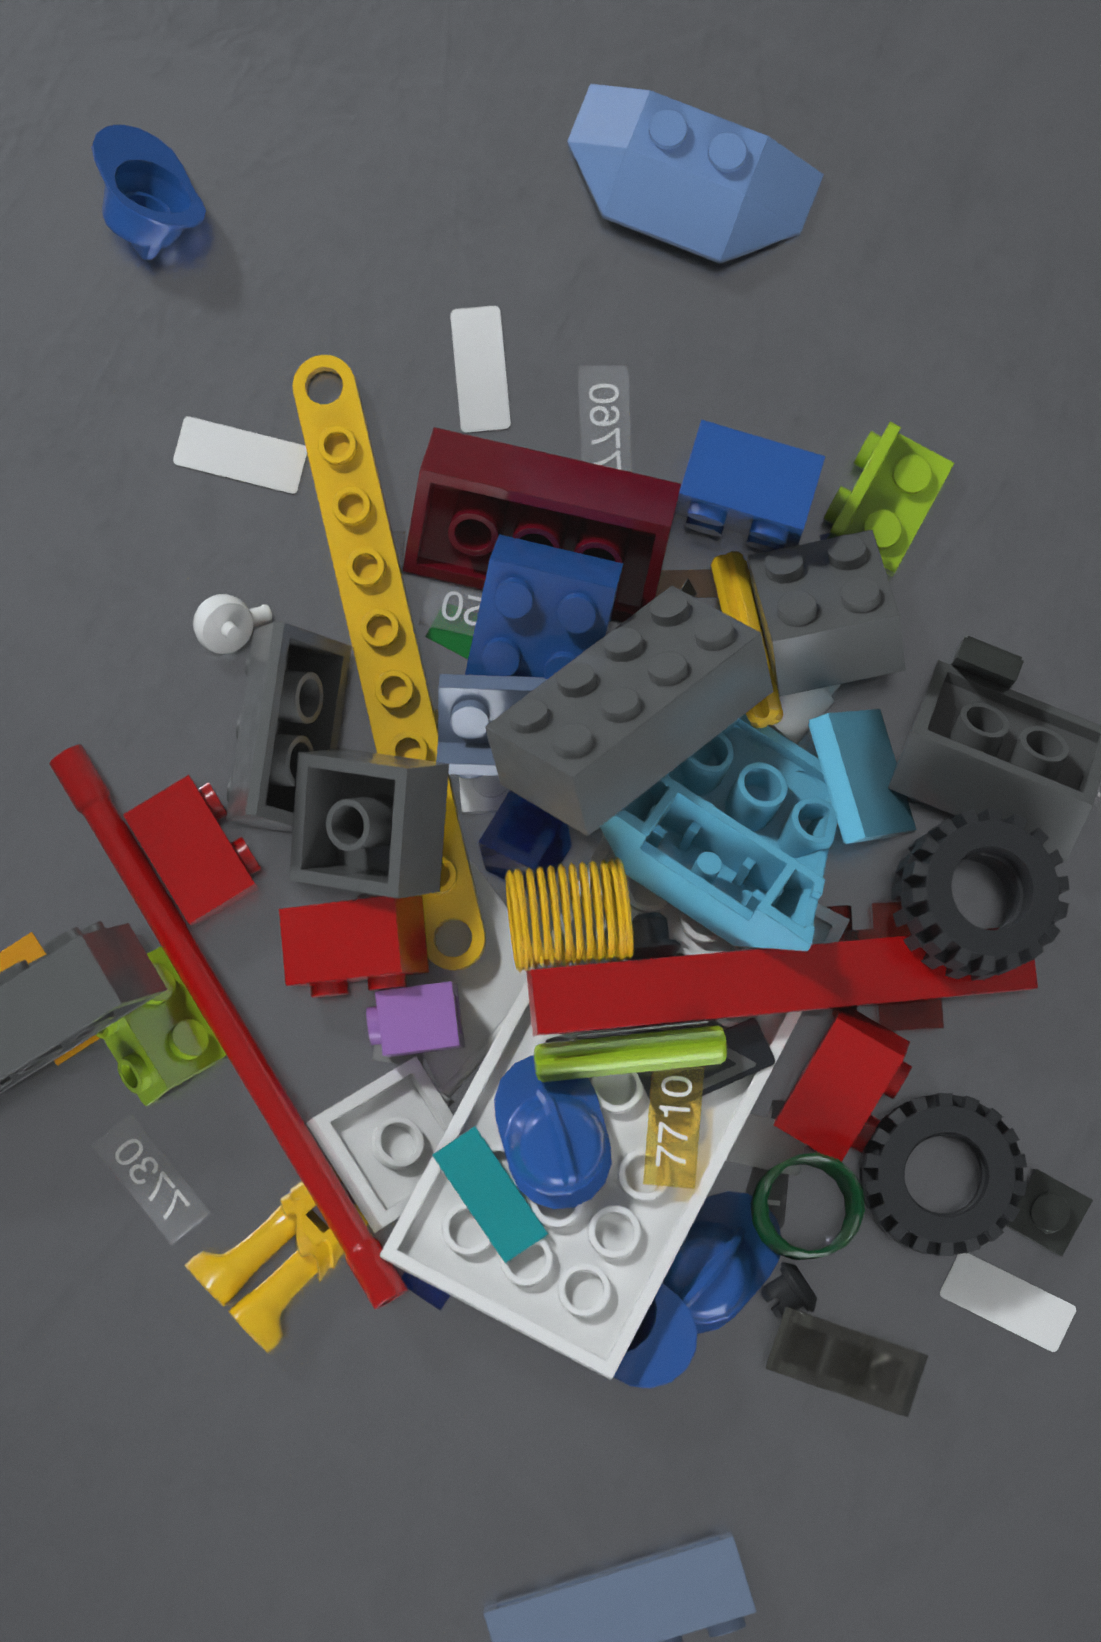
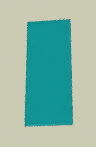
M475 1126L432 1154L504 1263H507L548 1235Z

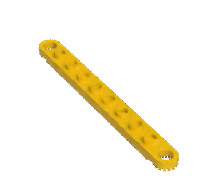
M317 355L302 363L296 371L293 379V394L376 751L379 754L436 762L438 747L437 720L357 381L350 367L340 358L332 355ZM323 371H326V373L333 372L343 382L340 396L329 404L315 403L308 395V385L311 383V379L315 378L316 374L323 373ZM448 774L440 892L417 896H422L428 959L442 969L459 971L474 965L483 955L486 946V931L452 784ZM451 920H459L467 924L472 934V941L468 950L456 957L442 954L436 944V934L439 928Z

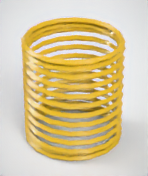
M617 857L614 861L611 858L608 864L604 859L600 862L602 895L608 928V948L604 934L598 867L593 860L589 866L598 935V951L593 933L589 879L584 862L579 864V879L587 931V950L582 932L576 867L572 862L568 866L570 895L576 929L575 950L571 930L566 871L562 864L558 866L566 953L560 927L559 901L554 867L550 865L547 868V877L554 925L555 953L550 933L548 900L543 868L540 866L537 868V885L543 923L544 952L539 931L533 870L531 868L526 870L533 931V951L528 929L523 874L519 868L513 872L511 870L507 871L506 896L513 956L518 972L528 971L530 967L531 969H538L539 964L542 968H548L550 962L553 967H558L561 962L564 966H569L571 961L575 965H579L582 959L585 964H590L592 959L596 963H600L603 957L607 962H611L614 956L618 961H624L625 958L629 961L632 958L633 927L625 869L621 859Z

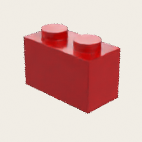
M187 775L123 814L188 924L193 928H196L259 889L252 874L262 868L242 836L233 842L230 841L219 823V820L227 816V810L209 782L198 788L190 775Z
M377 896L279 909L285 985L310 986L311 998L349 994V982L366 980L368 982V991L407 987L406 976L429 973L422 896L404 898Z
M852 1007L840 1008L780 1108L773 1126L819 1153L837 1158L841 1162L850 1148L861 1153L880 1122V1119L871 1114L883 1094L894 1099L912 1069L910 1064L903 1061L910 1041Z

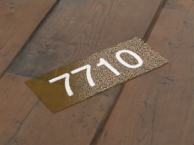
M704 1066L652 1071L643 1184L695 1189Z

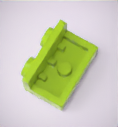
M161 946L147 953L167 990L96 1034L97 1037L105 1041L116 1059L118 1073L124 1085L131 1092L136 1093L145 1106L159 1099L168 1090L215 1065L227 1056Z

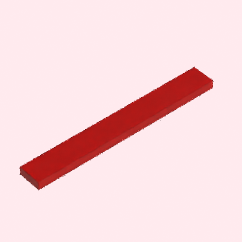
M1000 927L987 928V930H998ZM909 936L812 944L808 951L763 948L540 968L526 971L533 1036L1038 989L1035 959L999 976L996 974L984 980H972L971 975H966L960 979L945 976L946 966L941 965L932 970L921 962L926 955V952L921 947L910 951L903 941Z

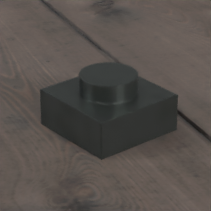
M1034 1169L1027 1180L1025 1196H1021L1017 1206L1020 1211L1014 1221H1009L1006 1227L1054 1254L1063 1256L1093 1200L1044 1172Z

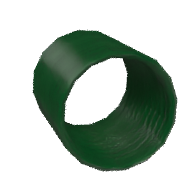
M821 1153L798 1154L770 1168L756 1184L750 1203L752 1224L761 1241L776 1254L793 1260L816 1259L828 1256L846 1247L859 1231L865 1213L863 1189L854 1172L839 1159ZM808 1165L823 1170L836 1181L844 1196L845 1217L841 1230L829 1245L820 1250L808 1251L790 1245L777 1233L769 1218L768 1197L772 1184L781 1172L789 1166Z

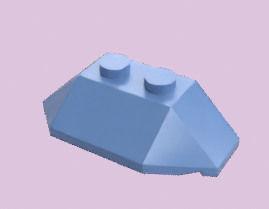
M590 84L567 141L574 159H576L584 180L604 219L717 263L729 261L780 240H787L800 235L824 175L765 134L654 91Z

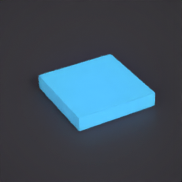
M881 709L827 713L810 719L808 725L843 842L850 844L897 837L917 830L907 796L888 789L897 762Z

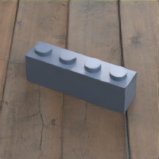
M727 1532L484 1607L483 1614L492 1642H683L682 1635L707 1628L709 1637H717L746 1627L744 1616L756 1613V1609L734 1536L731 1532Z

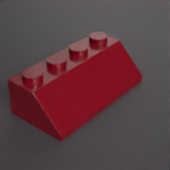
M434 427L419 471L402 571L483 589L489 560L499 534L623 563L611 619L624 622L656 597L681 483Z

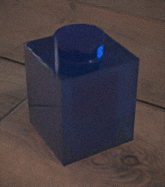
M511 790L478 841L486 871L506 880L508 870L513 872L519 868L522 871L524 888L527 891L526 870L531 868L534 874L536 896L538 897L537 868L539 866L543 868L547 888V868L551 865L556 873L558 866L563 862L572 847L568 824Z

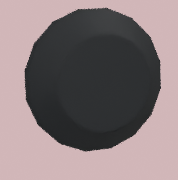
M658 912L639 914L633 918V956L630 960L675 956L681 948V944L674 939H669L668 918Z
M782 1262L780 1264L782 1267L779 1268L782 1275L763 1286L761 1295L767 1303L774 1298L780 1299V1302L771 1308L778 1319H785L802 1307L807 1312H814L817 1301L815 1293L796 1265Z

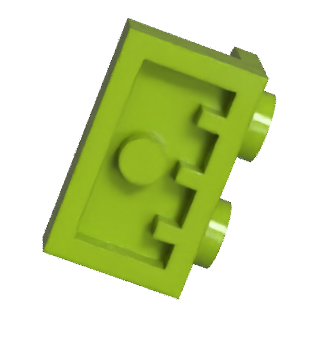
M890 421L882 436L870 431L853 463L855 466L863 469L862 474L852 491L840 486L823 520L833 524L827 539L873 530L886 573L893 577L950 473L954 462L899 433L901 427Z

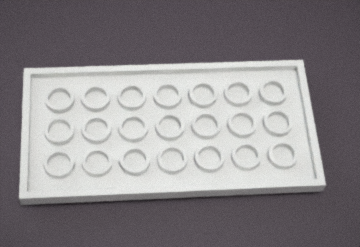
M604 835L587 865L591 900L592 892L589 869L591 861L596 862L599 878H601L600 862L603 859L607 861L609 855L613 856L612 859L614 861L617 859L615 854L611 852L612 849ZM626 875L632 920L636 915L656 912L668 918L669 939H674L681 944V948L675 956L763 949L733 946ZM579 880L578 886L581 905L582 932L585 947L587 950V931L584 914L582 911L583 905ZM570 897L571 930L576 950V929ZM591 903L592 916L595 917L593 904ZM818 903L813 923L815 931L812 944L839 942L850 920ZM602 908V909H603V920H604V919H606V916H605V910H604V908ZM561 914V915H560V927H561V934H562L564 949H565V953H566V948H565V927H564L563 915ZM593 921V933L598 951L596 922ZM604 921V934L608 948L607 922ZM553 929L551 932V938L555 953V937ZM614 956L611 962H618V960ZM603 957L600 963H607V961ZM583 959L579 965H585ZM592 959L590 964H596L595 960ZM571 961L569 966L575 965L573 961ZM526 979L435 1152L475 1126L517 1187L509 1171L495 1120L494 1097L500 1079L513 1064L534 1055V1048L540 1043L575 1040L577 1035L704 1021L708 1022L702 1027L718 1025L725 1030L745 1020L755 1018L776 1063L802 1011L533 1036ZM775 1063L680 1106L690 1108V1112L671 1110L668 1112V1117H665V1113L662 1115L655 1113L637 1073L589 1077L596 1091L611 1145L612 1161L605 1184L592 1199L574 1208L551 1209L534 1203L520 1191L548 1235L507 1263H504L432 1156L386 1242L380 1258L611 1380ZM659 1122H663L667 1127L681 1135L688 1136L687 1141L674 1136L663 1127L662 1143L658 1142ZM657 1145L662 1146L670 1154L686 1160V1163H679L671 1159L661 1150L660 1166H656Z

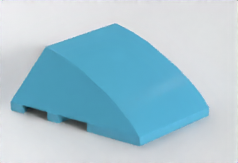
M745 713L600 826L616 858L621 859L625 874L733 946L808 951L811 947L815 931L813 923L818 900L823 893L825 883L823 876L829 848L835 836L837 819L819 759L771 727L754 728Z

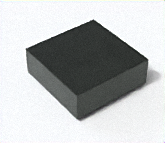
M968 636L967 638L964 637L959 644L951 665L1011 688L1018 678L1024 661L1021 660V656Z

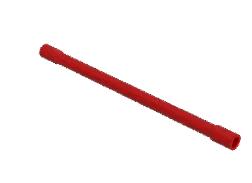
M79 744L62 751L50 761V767L75 809L85 817L343 1249L348 1266L373 1308L377 1310L407 1292V1286L395 1266L380 1258L383 1246L372 1236L113 804L108 787L84 747Z

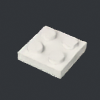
M415 1056L316 1115L306 1125L370 1227L376 1233L400 1218L454 1115Z

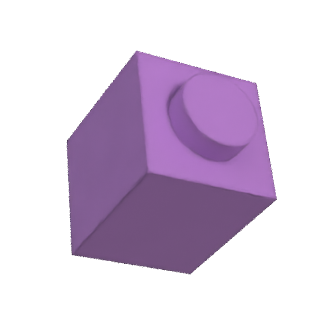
M452 981L375 991L377 1006L366 1008L371 1045L381 1044L383 1056L391 1058L465 1048L458 986Z

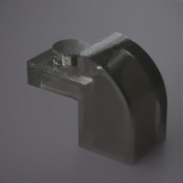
M786 1307L765 1369L908 1417L929 1355Z

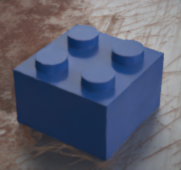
M701 419L680 488L676 514L687 517L685 526L704 534L722 536L723 529L748 535L746 544L761 551L767 552L799 545L826 456Z
M499 534L488 564L465 675L550 678L608 634L623 563Z

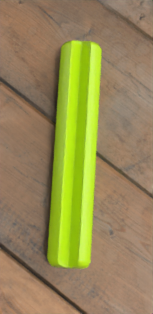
M714 1025L540 1043L534 1048L535 1074L539 1081L551 1082L722 1064L726 1061L727 1056L726 1036L721 1026Z

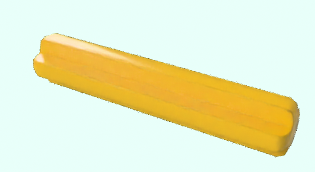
M731 551L725 555L716 556L712 560L711 569L721 611L761 632L773 692L746 712V716L754 728H764L768 725L779 723L784 714L752 592L747 561L740 552Z

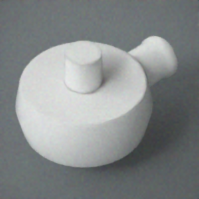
M217 594L206 599L198 607L193 619V629L198 641L204 648L218 654H230L236 652L248 642L253 627L272 623V612L266 604L249 609L239 598L228 594Z

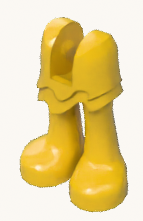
M330 1165V1166L332 1167L333 1171L335 1172L336 1176L338 1177L340 1183H341L342 1181H341L340 1177H339L338 1174L336 1173V1171H335V1169L333 1168V1166ZM302 1181L292 1187L288 1194L280 1198V1206L241 1243L223 1254L202 1251L193 1256L184 1265L196 1280L224 1307L235 1297L259 1268L295 1235L296 1251L266 1280L249 1294L245 1295L228 1311L235 1321L267 1354L278 1345L283 1336L280 1317L290 1300L316 1274L320 1283L330 1268H335L339 1258L344 1253L331 1229L313 1211L316 1204ZM355 1203V1208L357 1209L366 1226H368L369 1223L367 1222L362 1212L358 1208L357 1204Z

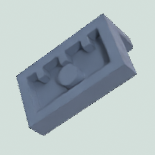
M440 674L436 762L449 764L448 774H454L461 778L474 779L482 776H498L485 726L547 679L544 677Z

